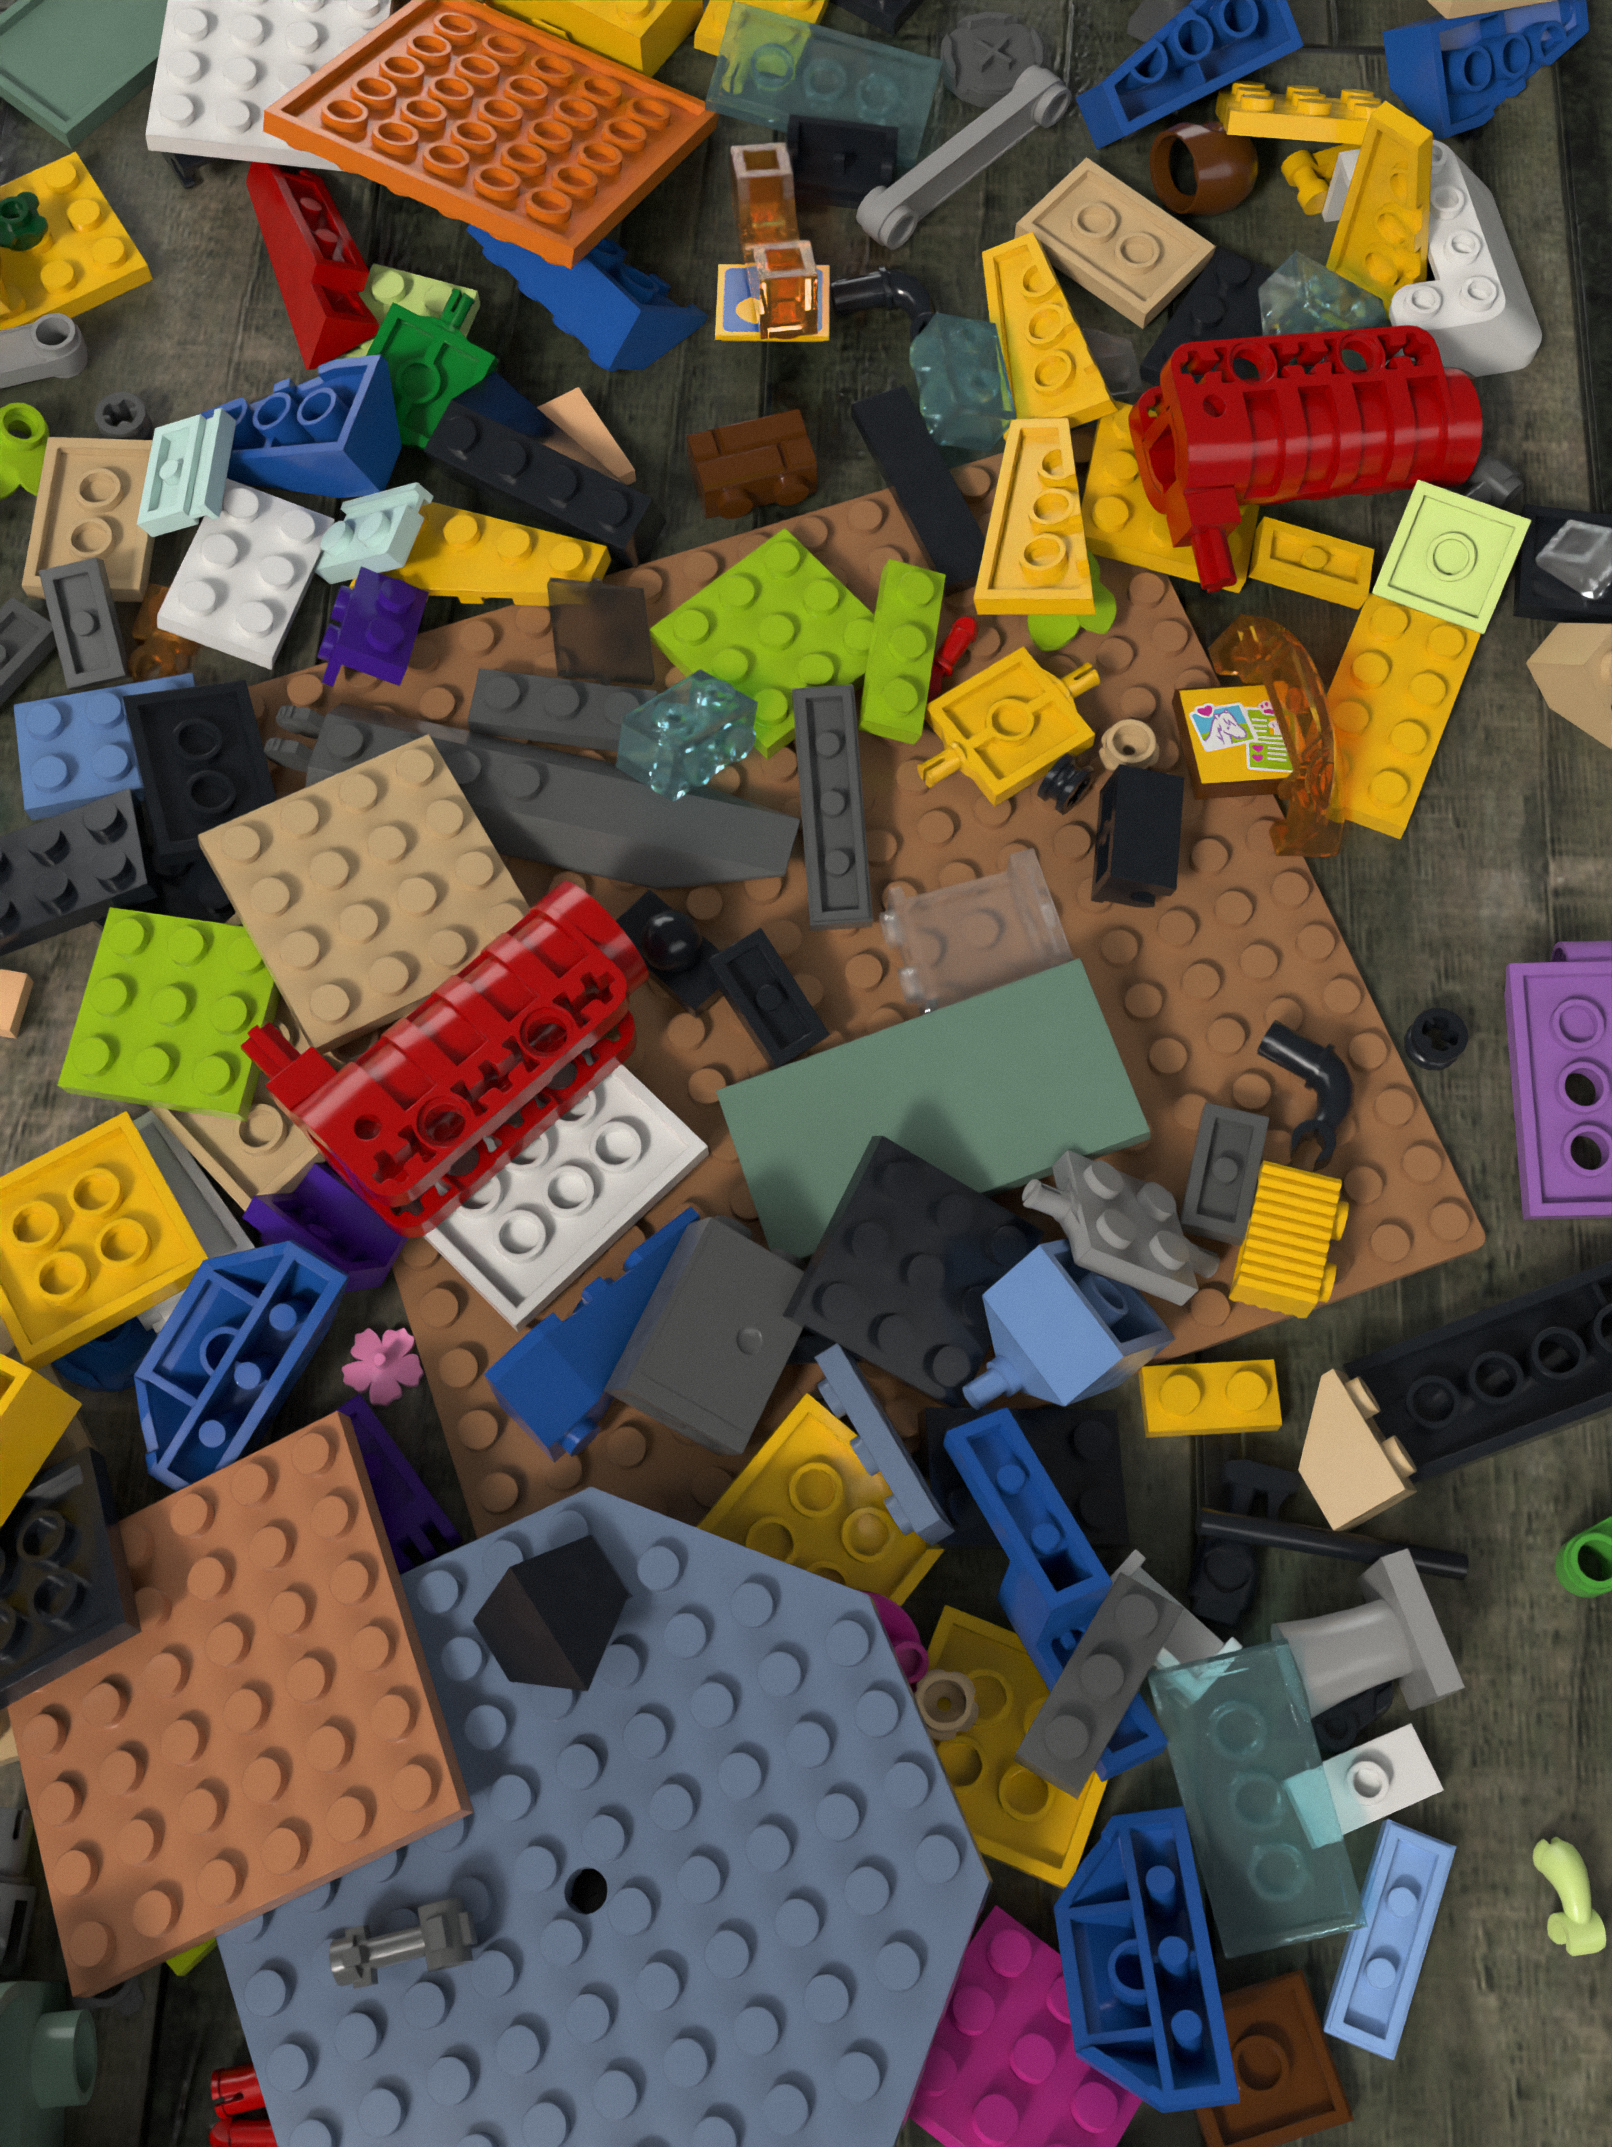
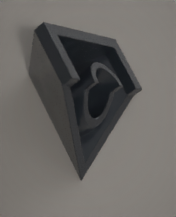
M590 1534L510 1566L472 1621L509 1682L588 1691L625 1602L632 1597V1594L596 1538Z

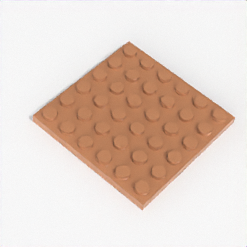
M335 1411L118 1521L142 1632L7 1706L73 1997L90 1998L474 1813L351 1418L339 1411Z

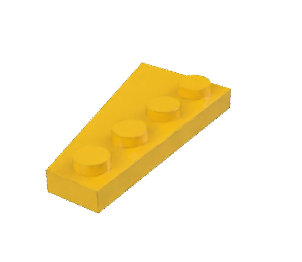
M431 502V504L420 507L418 513L424 517V520L404 567L381 572L380 574L402 580L411 586L429 592L428 597L454 596L458 597L460 602L464 604H484V600L488 598H512L515 605L589 608L611 563V557L607 546ZM356 578L352 580L349 586L352 589L355 584Z

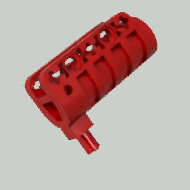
M1411 325L1195 341L1181 344L1163 365L1160 373L1161 386L1147 389L1134 404L1128 416L1129 430L1145 494L1152 507L1158 513L1167 515L1166 520L1173 548L1192 546L1201 588L1207 589L1208 593L1219 592L1222 587L1234 586L1237 583L1227 537L1242 522L1239 506L1284 504L1289 501L1304 499L1313 501L1336 499L1356 494L1367 496L1388 494L1398 490L1414 489L1417 480L1440 488L1457 487L1464 483L1471 475L1478 460L1482 441L1481 407L1471 380L1463 371L1457 368H1443L1435 339L1426 330ZM1348 349L1358 352L1364 358L1367 369L1350 370L1342 359V351ZM1400 349H1403L1405 356L1394 357ZM1296 357L1299 365H1288ZM1324 357V363H1319L1321 359ZM1244 358L1251 361L1258 370L1259 378L1241 379L1233 368V359ZM1410 358H1415V365H1413L1412 360ZM1216 364L1215 371L1210 372ZM1183 366H1187L1190 374H1182L1181 369ZM1302 366L1314 367L1310 370L1308 374H1305V371ZM1282 368V370L1277 374V369ZM1192 375H1204L1198 383H1195ZM1155 408L1158 417H1149V411Z
M562 881L530 908L529 913L506 933H501L464 969L445 980L431 992V997L406 1018L398 1020L380 1036L378 1042L354 1062L350 1061L338 1072L312 1046L301 1054L270 1022L262 1028L258 1025L253 1027L247 1033L249 1039L240 1046L241 1050L270 1079L265 1086L277 1106L305 1134L338 1175L393 1232L402 1237L416 1238L434 1230L629 1058L635 1050L637 1043L634 1018L628 1010L629 996L648 981L649 972L637 948L613 917L579 886L569 881ZM617 1023L619 1024L617 1026L620 1037L618 1041L613 1043L607 1038L600 1039ZM590 1050L591 1058L594 1062L591 1066L587 1065L585 1058L581 1054L582 1051ZM568 1063L575 1066L578 1072L576 1079L571 1085L558 1090L546 1086L553 1080L552 1077ZM535 1095L541 1102L546 1104L542 1109L538 1107L537 1102L533 1098ZM524 1106L520 1111L523 1120L521 1126L515 1129L509 1123L502 1125ZM490 1134H492L494 1144L497 1147L493 1152H489L483 1140V1137H488ZM471 1148L478 1152V1164L472 1172L463 1176H453L447 1173L451 1169L450 1166ZM437 1181L443 1188L448 1190L443 1196L439 1195L436 1187L433 1185ZM422 1195L420 1198L424 1208L422 1213L414 1216L411 1212L405 1211L399 1215L402 1210L400 1206L407 1205Z

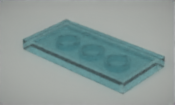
M733 1L708 89L705 110L786 133L790 114L899 127L897 165L913 169L943 61Z
M1288 1638L1150 1671L1148 1673V1680L1163 1734L1169 1742L1167 1745L1226 1959L1368 1927Z

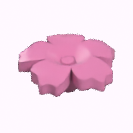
M367 1328L362 1333L355 1334V1345L350 1353L358 1361L342 1367L345 1385L353 1387L359 1394L369 1391L372 1405H383L385 1407L389 1406L393 1400L401 1398L403 1391L399 1384L406 1387H417L421 1377L424 1375V1371L420 1366L419 1357L415 1354H410L415 1346L414 1336L409 1335L405 1328L397 1331L386 1330L383 1334L382 1342L378 1335L370 1328Z

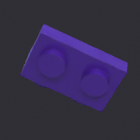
M361 566L353 589L341 585L330 619L340 622V626L329 623L317 656V658L328 661L321 683L333 687L341 665L400 686L407 670L429 592L411 586L402 580L393 579Z
M315 1163L292 1193L254 1195L243 1215L246 1221L262 1233L261 1240L266 1246L294 1240L349 1274L350 1279L344 1293L381 1287L408 1240L407 1237L399 1236L393 1232L340 1176L323 1163Z

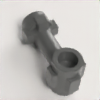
M1487 454L1476 463L1471 475L1465 481L1471 488L1462 495L1485 504L1490 503L1496 508L1504 510L1517 498L1525 484L1518 478L1520 473L1503 459L1499 461L1492 455Z
M452 1898L418 1907L420 1925L376 1937L371 1936L369 1925L346 1929V1937L334 1939L330 1944L329 1960L333 1977L341 1987L353 1984L354 1989H361L378 1984L377 1969L421 1957H426L428 1972L470 1963L473 1961L471 1945L478 1943L473 1913L465 1912L463 1898Z

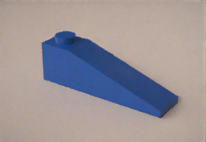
M1556 0L1448 20L1442 14L1384 31L1382 33L1390 89L1428 130L1433 132V136L1436 139H1445L1482 126L1495 115L1493 110L1507 97H1515L1527 87L1525 81L1541 67L1550 66L1589 31L1586 0Z
M381 354L335 359L319 366V377L298 385L288 378L274 384V394L251 404L240 397L200 413L205 419L213 417L215 409L222 408L236 421L226 478L243 484L334 498L367 496L385 491L402 448L388 362Z
M691 1206L632 1251L623 1264L622 1270L625 1274L616 1281L611 1277L603 1280L599 1276L583 1289L581 1295L583 1298L577 1304L571 1316L562 1322L554 1313L550 1314L484 1373L500 1407L554 1463L566 1452L571 1457L580 1453L600 1432L601 1427L597 1422L604 1417L614 1399V1396L603 1390L687 1225L700 1220V1215Z

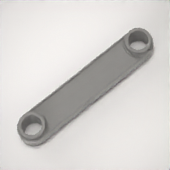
M1039 65L1030 66L1017 79L1010 93L889 188L882 185L872 189L865 196L857 210V222L862 226L863 231L881 246L885 245L890 250L899 248L910 238L917 226V222L1040 125L1044 128H1049L1057 123L1070 104L1071 91L1059 77L1047 68H1041Z
M49 313L40 317L34 323L0 330V389L49 377L71 378L83 371L88 362V347L78 325L64 314Z

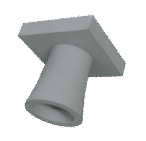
M1408 1548L1381 1557L1357 1578L1366 1604L1315 1618L1274 1623L1271 1625L1272 1643L1281 1673L1295 1705L1306 1720L1314 1718L1343 1700L1396 1678L1410 1712L1434 1704L1465 1688Z

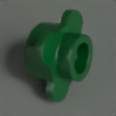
M21 192L17 197H7L0 201V247L24 251L35 247L42 240L48 230V222L45 217L39 216L37 208L40 203L35 194Z

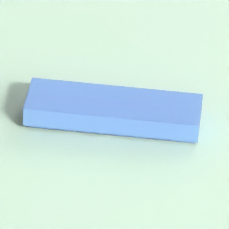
M1392 1820L1382 1821L1321 2022L1325 2034L1387 2060L1395 2059L1456 1846Z

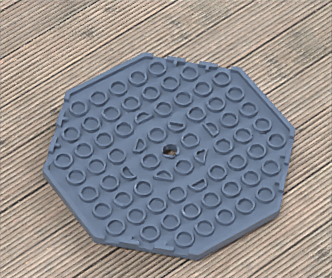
M593 1487L580 1491L401 1574L402 1585L474 1813L216 1937L277 2146L895 2147L900 2132L904 2130L926 2069L925 2063L940 2021L944 2019L965 1960L966 1949L979 1913L984 1908L993 1881L874 1600L865 1593ZM590 1534L593 1535L631 1592L632 1597L625 1602L589 1690L580 1691L509 1682L472 1620L510 1566ZM594 1868L605 1878L608 1892L606 1900L600 1909L594 1913L585 1914L575 1904H572L570 1898L573 1896L574 1882L582 1873V1870ZM452 1898H463L465 1912L473 1913L478 1943L471 1945L473 1961L470 1963L428 1972L426 1957H421L377 1969L378 1984L361 1989H354L353 1984L341 1987L333 1977L329 1960L330 1944L334 1939L346 1937V1929L369 1925L371 1936L376 1937L420 1925L418 1907Z

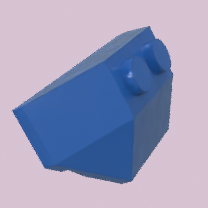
M294 1240L203 1260L134 1374L140 1422L148 1452L145 1454L148 1474L177 1492L250 1455L263 1439L330 1329L350 1275Z
M1184 1806L1112 1816L1103 1829L1100 1840L1083 1860L1054 1905L1076 2057L1161 2113L1240 2103Z

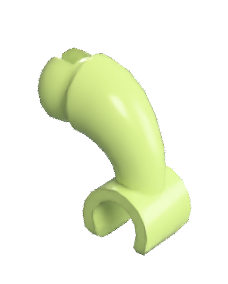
M1558 1837L1552 1838L1551 1844L1545 1839H1541L1533 1850V1862L1537 1870L1543 1873L1558 1892L1564 1912L1550 1915L1547 1924L1548 1936L1556 1944H1566V1950L1572 1956L1601 1951L1606 1946V1932L1599 1914L1591 1906L1590 1882L1581 1855L1572 1844Z

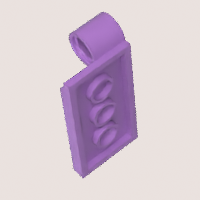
M1612 940L1559 941L1553 948L1551 962L1509 963L1506 966L1504 999L1523 1220L1612 1218ZM1569 1074H1582L1591 1080L1596 1092L1592 1105H1578L1567 1096L1565 1081ZM1575 1137H1588L1599 1146L1601 1162L1597 1169H1584L1575 1163L1570 1151L1571 1143Z

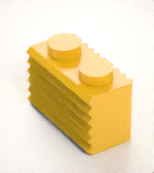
M1263 1161L1259 1168L1245 1239L1239 1247L1229 1299L1234 1302H1243L1246 1305L1268 1308L1273 1312H1282L1285 1315H1294L1297 1318H1307L1318 1301L1328 1302L1335 1281L1337 1265L1326 1262L1327 1252L1330 1246V1239L1340 1241L1349 1210V1203L1339 1201L1342 1180Z

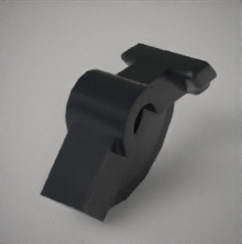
M1393 1680L1343 1700L1310 1720H1306L1302 1716L1291 1696L1286 1703L1285 1709L1279 1711L1276 1739L1317 1745L1321 1750L1332 1755L1347 1751L1353 1744L1356 1734L1388 1712L1393 1700Z

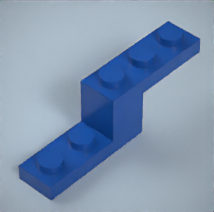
M1005 1407L947 1431L943 1446L1010 1560L996 1598L1051 1692L1105 1600L1113 1582L1008 1407ZM1139 1692L1095 1768V1772L1101 1782L1162 1754L1169 1743Z

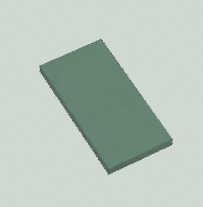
M168 0L16 1L0 14V97L72 150L154 81Z
M1080 958L716 1090L770 1251L773 1248L787 1251L799 1257L806 1264L810 1262L872 1136H885L987 1198L1028 1184L1033 1179L1039 1180L1053 1175L1052 1166L1067 1150L1094 1160L1151 1139L1150 1129Z

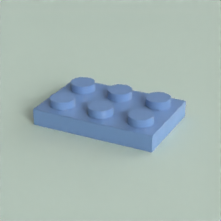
M187 673L14 704L24 810L33 821L54 817L128 788L133 791L140 801L144 800L123 712L122 696L198 686L194 674Z

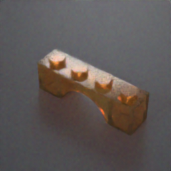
M785 142L730 147L731 205L760 338L792 339L802 335L818 334V273L810 240L800 241L793 172Z

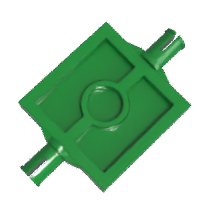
M455 288L452 289V294L439 319L417 315L393 302L366 356L381 354L388 362L401 446L404 448H414L424 452L450 401L492 374L498 363L495 355L470 343L460 332V328L475 300L465 293L462 295L461 291Z

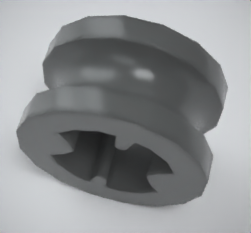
M112 393L104 397L97 404L94 411L95 422L100 429L103 439L149 440L153 432L152 421L147 414L141 398L133 393ZM130 416L134 419L131 423L127 422ZM116 420L120 421L117 427L113 424Z

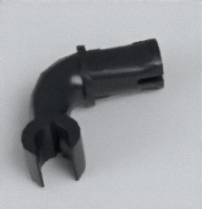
M879 265L875 272L848 279L830 281V293L836 318L872 308L885 307L886 311H889L893 307H899L909 315L912 322L910 325V350L913 356L922 362L923 337L938 341L941 346L942 357L945 356L948 349V325L943 317L936 314L930 293L916 277L899 269H886L884 265Z
M1275 1020L1263 1037L1257 1054L1306 1081L1304 1087L1310 1091L1313 1089L1317 1093V1108L1312 1119L1301 1122L1294 1129L1289 1145L1290 1159H1292L1301 1143L1316 1139V1143L1321 1147L1322 1152L1315 1161L1313 1172L1325 1168L1331 1162L1336 1147V1136L1347 1121L1354 1105V1083L1347 1065L1335 1053V1045L1329 1043L1325 1048Z

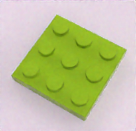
M784 528L651 627L650 638L651 642L768 760L795 739L793 688L854 685L855 693L864 685L875 615Z
M110 907L57 1086L70 1094L247 1122L261 1070L241 1050L240 1045L249 1039L247 1033L256 1025L262 1028L268 1022L273 1024L281 993L245 927Z

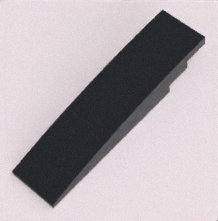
M1612 1260L1343 1364V1371L1350 1380L1357 1376L1361 1377L1375 1397L1381 1411L1372 1417L1386 1440L1395 1435L1410 1455L1417 1469L1415 1473L1408 1476L1413 1485L1612 1413Z

